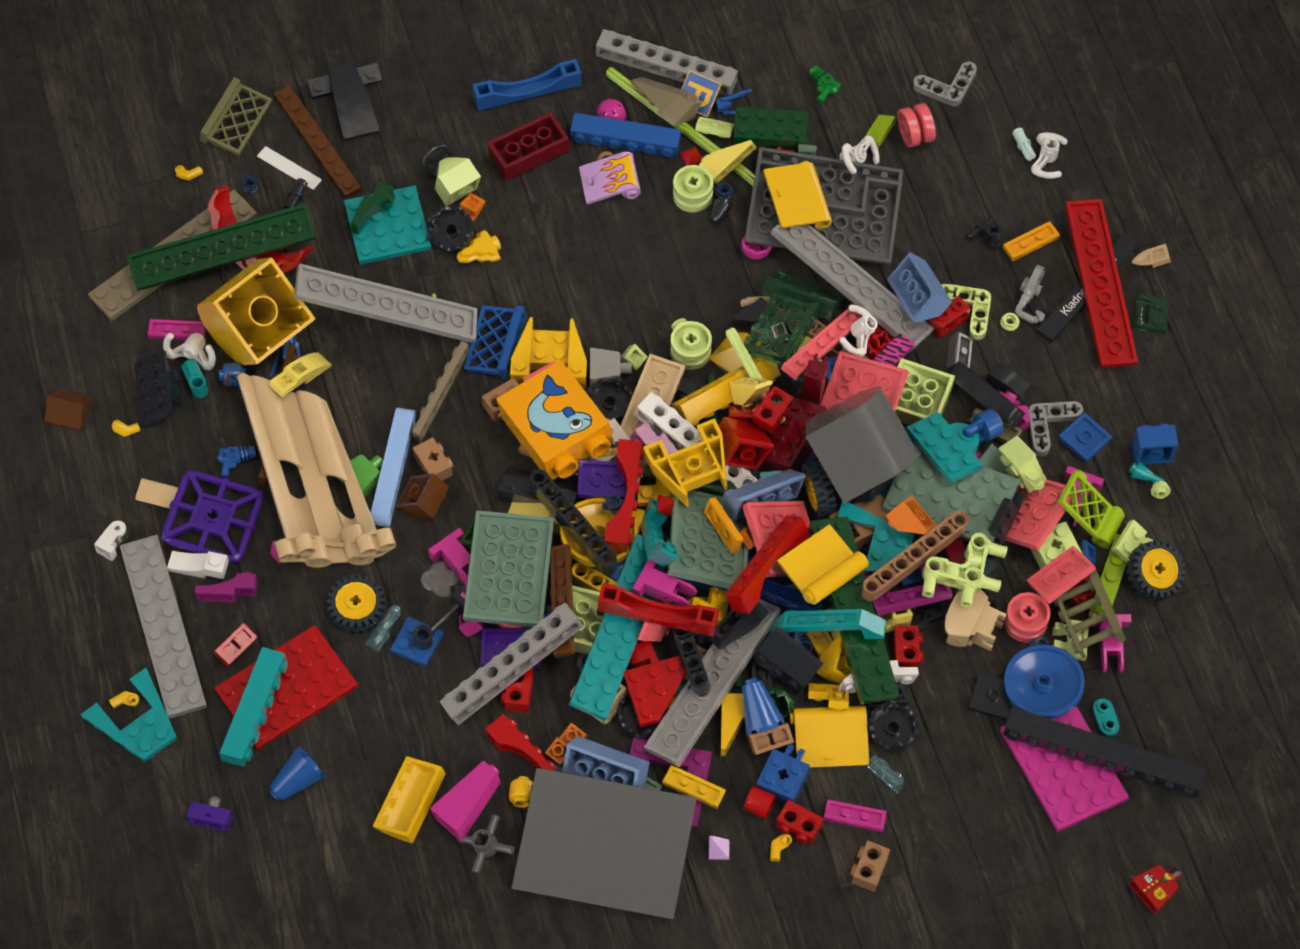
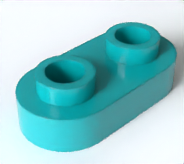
M1098 699L1092 708L1098 730L1102 736L1112 738L1119 731L1116 713L1109 700ZM1100 706H1105L1107 709L1102 710ZM1109 723V724H1111L1113 727H1112V728H1109V727H1107L1106 724Z

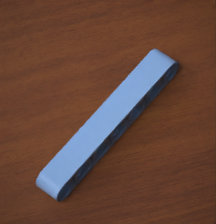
M396 408L371 509V516L375 526L390 527L412 437L411 429L415 423L416 410Z

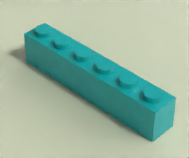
M262 647L220 750L222 761L245 767L246 762L251 760L253 754L252 747L254 743L258 742L261 725L264 726L267 719L266 712L273 705V694L275 690L279 689L281 674L285 673L288 667L285 653Z

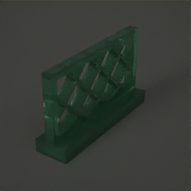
M776 271L772 276L768 275L766 277L761 292L763 295L827 320L832 319L833 313L845 299L841 295Z

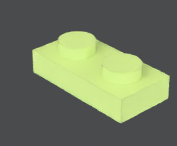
M699 116L695 131H699L702 134L717 135L720 138H730L734 130V124Z

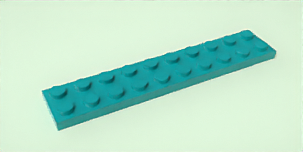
M635 535L615 585L631 593L633 586L649 560L643 536ZM657 564V570L664 572L665 567ZM645 593L642 596V598L653 601L654 598ZM604 613L568 705L603 721L607 719L644 621Z

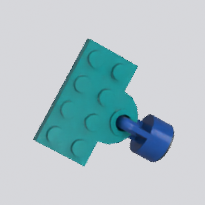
M987 409L975 415L971 425L965 423L949 425L941 414L936 412L906 428L907 434L949 484L982 469L983 464L974 454L978 450L979 442L982 440L985 442L1002 435L1004 430L1002 419L992 409Z

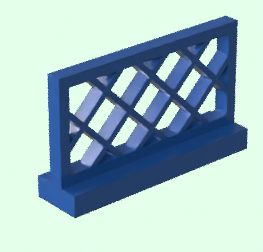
M482 305L476 325V340L471 342L464 365L465 372L500 375L502 379L509 380L511 358L522 336L527 319L523 306H516V309ZM486 312H492L495 314V316L489 320H486L484 318ZM506 314L512 315V318L505 323L501 319ZM499 319L502 325L493 330L490 324ZM488 326L490 332L481 336L480 330ZM505 328L507 335L499 338L496 333ZM494 335L497 341L488 345L485 340ZM483 342L486 347L477 352L475 350L476 346ZM501 344L503 347L502 351L495 354L492 349ZM490 351L493 356L483 361L481 356ZM477 358L481 361V364L476 367L470 366L471 362ZM495 360L498 362L497 369L487 366Z

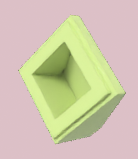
M636 344L629 346L620 356V360L623 363H632V369L637 370L647 359L645 353Z

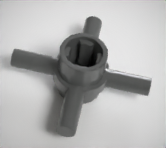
M492 815L487 830H477L472 837L466 835L462 841L457 839L458 842L473 845L474 850L478 853L471 870L473 873L479 874L485 857H491L497 851L513 854L515 851L514 846L498 843L497 838L494 836L500 819L497 815Z

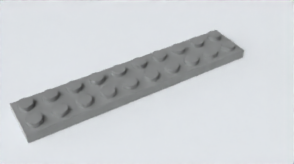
M779 223L772 229L771 235L855 305L866 309L876 319L877 323L892 336L896 337L899 333H902L912 341L914 347L910 351H913L933 332L934 328L925 320L913 322L900 300L811 225L782 229Z
M300 263L297 267L294 299L470 343L476 340L477 308Z
M158 535L120 545L168 718L207 708Z
M760 599L759 602L770 613L755 629L720 650L714 644L711 645L702 659L711 686L710 692L705 696L696 695L690 680H688L644 746L645 751L680 767L772 627L774 621L780 615L781 609Z

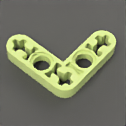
M942 284L941 286L947 291L950 300H953L961 293L968 294L969 298L962 300L969 307H972L969 335L975 340L983 339L987 330L991 294L984 289ZM981 311L985 314V317L978 318L975 313ZM977 324H981L980 333H976Z

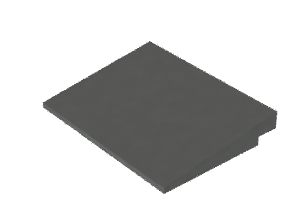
M759 147L745 242L788 249L770 234L772 229L780 222L763 170L808 161L814 164L832 219V224L823 229H816L814 224L809 225L850 259L891 265L902 187V169L852 162L857 172L851 174L844 160Z
M536 768L512 889L674 919L697 798Z

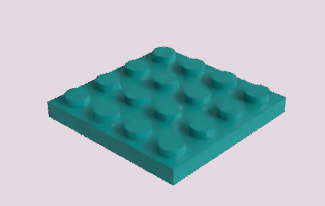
M416 185L393 190L395 194L394 203L390 204L387 210L383 209L374 215L366 223L359 235L352 233L359 265L432 250ZM363 197L344 200L350 228L351 221Z

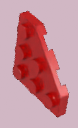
M680 656L623 672L640 727L660 722L665 710L677 693V689L685 679L686 671Z

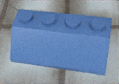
M911 252L887 278L888 283L906 312L915 323L941 316L952 303L927 262Z
M791 469L778 471L770 477H762L754 483H746L738 489L726 491L720 504L723 506L728 517L734 522L745 517L742 505L746 502H784L797 498L806 476L804 473Z
M577 736L567 744L562 773L643 788L647 779L650 762Z

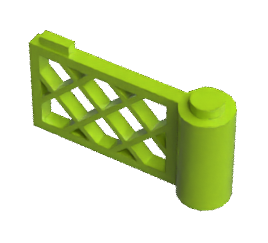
M1081 470L1073 471L1058 503L1092 536V542L1096 546L1107 549L1110 547L1125 514L1120 507L1112 506L1086 480L1087 476ZM1076 479L1079 481L1080 490L1075 488ZM1086 491L1091 493L1092 502H1087ZM1081 492V504L1077 502L1076 493ZM1069 494H1071L1072 505L1066 502ZM1098 503L1104 506L1101 514H1099ZM1089 504L1093 506L1094 515L1091 516L1089 515ZM1078 506H1083L1084 517L1079 515ZM1090 518L1095 520L1094 529L1091 527Z

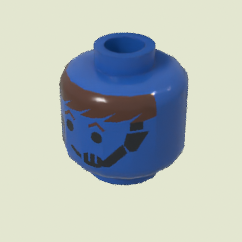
M225 363L223 369L219 370V381H223L225 387H240L237 376L241 373L246 374V367H243L241 363Z

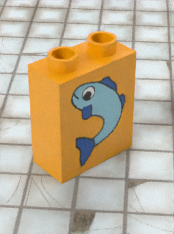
M561 360L496 398L504 422L539 469L544 470L552 480L557 477L567 478L578 469L579 460H586L591 456L592 458L602 457L609 451L611 444L614 443L610 423Z

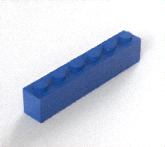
M574 113L570 129V141L677 158L681 141V130Z

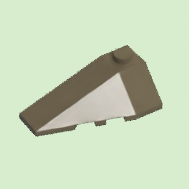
M644 77L631 81V84L641 95L650 99V105H656L659 109L658 113L674 126L694 120L702 104V101L695 94Z

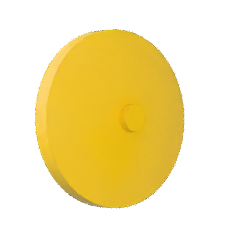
M593 498L575 504L574 506L604 539L606 524L615 516L612 512L602 509V504L606 502V499ZM636 520L634 529L630 528V534H633V540L635 535L638 534V526ZM560 525L562 545L569 544L571 546V557L584 565L596 567ZM628 545L627 552L614 551L617 555V564L626 559L631 546Z

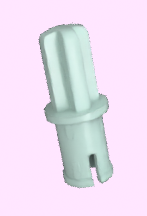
M1022 128L1015 129L1012 135L1018 144L1017 147L1022 151L1024 157L1031 161L1036 157L1031 147V141L1027 139Z

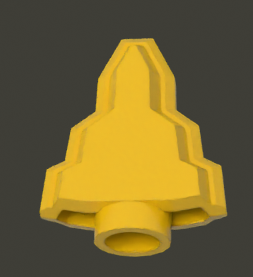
M483 230L476 234V238L471 241L468 247L462 249L456 258L459 263H470L476 260L479 262H495L501 259L498 250H501V245L496 236L490 237L487 231Z

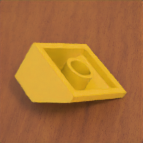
M738 333L752 360L759 357L762 342L748 333ZM727 337L709 357V361L728 373L743 365Z
M839 635L820 655L819 660L824 664L816 673L828 681L841 684L851 674L841 635Z

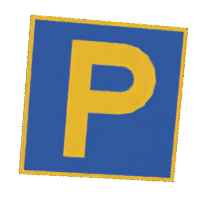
M689 70L681 90L695 94L702 101L697 113L708 117L722 84Z

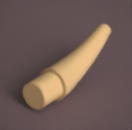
M747 297L746 299H742L740 301V304L742 307L751 305L761 297L765 301L772 300L773 297Z

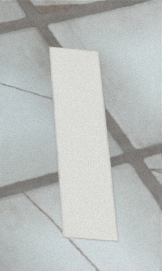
M266 146L257 155V157L294 179L302 178L308 182L307 186L313 190L322 180Z

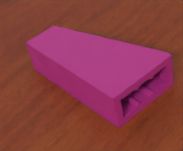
M482 761L430 808L434 819L458 840L462 841L501 783L498 769L491 764L489 766L485 761Z

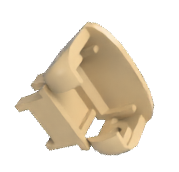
M960 589L946 615L944 625L945 632L948 634L946 642L956 647L971 646L974 643L991 651L992 644L996 639L991 633L995 626L1002 629L1004 624L1002 621L1005 620L1007 614L990 607L989 597L980 589L974 593L972 606L970 608L962 607L960 602L963 590Z

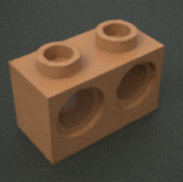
M514 378L482 396V406L494 422L502 419L499 407H494V405H498L496 398L519 385Z
M788 723L778 724V727L757 733L756 731L752 735H747L753 754L757 755L794 743Z
M867 840L865 847L861 846L857 857L860 858L858 865L854 864L850 873L853 876L852 884L875 892L888 860L890 849ZM875 854L878 858L873 860L868 855ZM868 872L871 876L866 878L860 873Z

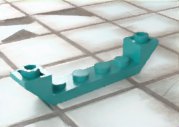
M650 498L641 522L646 554L649 560L665 567L676 561L679 556L674 544L664 542L661 526L668 516L658 512V499Z
M863 609L785 611L774 621L769 634L778 626L788 635L790 632L861 630L864 639H884L886 620Z

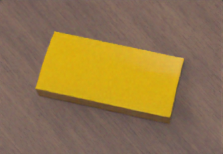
M406 756L373 827L392 837L413 844L446 775L443 768Z

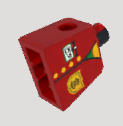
M1158 865L1134 877L1129 886L1149 910L1156 915L1176 894L1179 886L1175 881L1182 877L1176 867L1166 871L1161 865Z

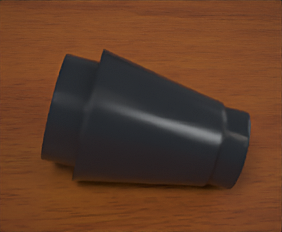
M724 197L716 199L709 221L714 225H718L731 210L732 203Z

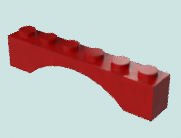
M619 439L616 466L621 471L625 480L627 494L619 512L606 524L604 540L613 551L627 552L628 545L632 546L633 534H630V528L634 529L635 517H632V513L637 511L638 500H634L635 494H639L640 483H637V477L641 478L643 466H639L640 460L644 461V449H641L642 441Z
M786 515L725 593L733 612L749 614L760 600L764 580L773 563L780 555L796 548L809 537L810 533L802 517Z
M602 583L598 598V611L707 636L714 637L719 618V609L703 605L677 606L658 603L637 596L622 587Z
M503 714L485 728L486 737L498 750L519 755L529 761L535 768L556 771L555 765L550 760L546 761L542 756V751L537 746L533 747L529 742L530 739L526 733L520 732L516 728L517 725L512 718H507Z

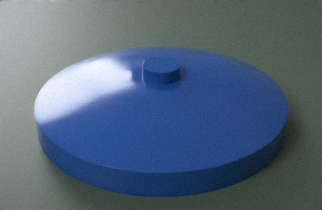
M1036 645L1017 653L1009 662L1004 677L1006 695L1015 708L1049 719L1059 718L1072 711L1082 698L1085 683L1084 673L1078 661L1067 651L1051 645Z

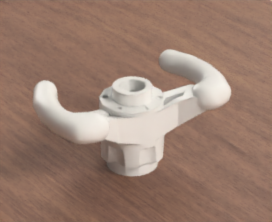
M1045 132L1038 134L1036 140L1041 146L1038 160L1031 167L1032 173L1045 179L1061 177L1062 173L1060 171L1045 172L1041 169L1047 163L1054 162L1057 159L1059 143L1066 145L1067 139L1055 133Z
M866 135L856 146L852 147L848 143L842 146L840 160H844L851 174L857 172L852 162L863 163L869 146L872 151L873 164H879V151L872 136Z
M850 305L849 311L863 316L851 325V332L857 338V349L845 337H841L839 342L849 353L864 357L867 352L868 338L877 328V321L866 309L858 305Z
M172 333L166 335L163 342V350L166 351L167 358L172 360L182 356L198 361L204 370L213 369L216 360L215 352L211 345H206L205 347V338L201 334H191L184 344L173 350L170 348V343L174 335ZM204 347H205V349H206V352H207V354H208V358H209V359H207V357H206V355H205V352H204V350H203Z

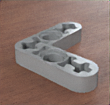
M973 62L963 63L951 86L928 76L918 75L914 78L913 88L920 94L950 106H958L976 76L977 67ZM970 69L971 71L965 76V72ZM963 81L966 83V86L960 87L957 85V82ZM940 88L943 92L935 93L933 89ZM955 92H958L957 97L952 99L951 97L955 95Z
M1079 402L1038 403L1030 406L1028 410L1029 429L1033 452L1037 456H1046L1049 453L1051 443L1047 422L1076 421L1083 413V407ZM1074 408L1077 414H1074L1071 409ZM1058 409L1061 414L1054 416L1050 410ZM1034 411H1037V413L1039 414V418L1037 421L1036 414L1034 413ZM1037 426L1042 427L1044 432L1041 434L1036 433L1034 428ZM1041 439H1042V446L1045 447L1044 449H1041V448L1039 447V442H1040Z

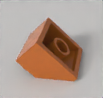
M913 496L902 501L886 515L888 524L893 529L896 528L897 531L926 534L937 526Z

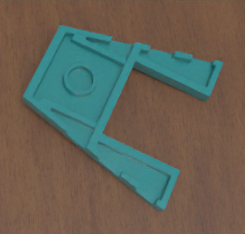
M842 501L838 517L848 516L849 523L875 529L867 556L869 567L864 570V574L876 572L912 545L914 535L908 532L897 531L887 521L849 502L844 504ZM901 565L897 566L900 569H904Z
M146 668L130 678V682L151 706V709L120 731L98 703L80 714L82 719L87 720L93 727L104 732L110 739L118 742L144 763L177 739Z

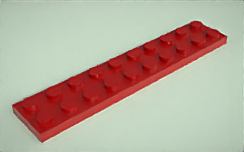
M1102 199L1068 201L1065 203V209L1100 368L1137 365L1138 358Z

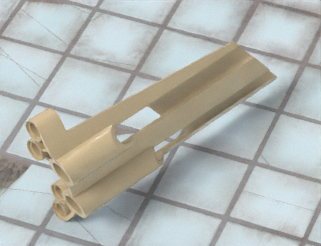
M245 373L238 375L239 386L285 535L284 539L276 543L274 541L279 561L305 562L307 566L314 568L326 567L331 563L348 562L353 565H366L372 563L374 558L380 557L394 549L396 543L391 527L376 529L327 402L315 394L300 390L296 391V393L289 392L284 397H281L269 386L270 380L259 376H249ZM280 460L288 461L298 467L306 493L304 498L298 499L289 493ZM326 476H334L345 482L355 514L353 519L345 517L335 506Z

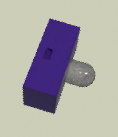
M212 796L207 805L191 802L187 814L189 824L229 832L233 816L231 810L219 808L221 800L217 796Z

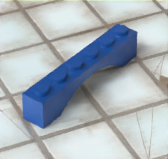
M577 59L558 63L550 70L526 80L516 82L488 80L472 84L473 97L477 109L480 111L581 86V71Z

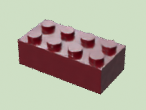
M551 112L488 142V154L505 180L511 179L569 151V138Z
M794 397L793 406L786 414L785 422L779 424L773 434L769 436L774 448L761 464L762 468L767 471H786L791 469L801 472L802 465L813 451L806 438V421L827 410L826 407Z

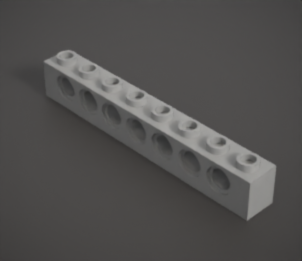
M603 29L596 44V56L682 83L685 82L687 74L691 70L721 83L722 85L718 92L721 95L730 96L737 82L738 70L732 67L722 66L712 61L709 62L696 56L683 54L680 51H673L663 46L650 44L647 41L637 40L631 36H624L614 31Z
M566 603L556 607L550 615L541 619L536 626L526 631L517 641L509 644L503 652L494 656L489 663L479 668L470 678L462 681L456 689L447 693L439 702L451 719L460 725L582 629L584 625Z

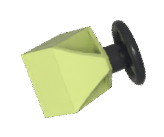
M436 144L430 147L423 156V171L428 177L436 179L435 190L446 207L477 189L481 178L480 174L468 158L455 157L453 150L449 146ZM443 149L439 156L429 158L434 151ZM433 164L438 172L432 173L427 165Z

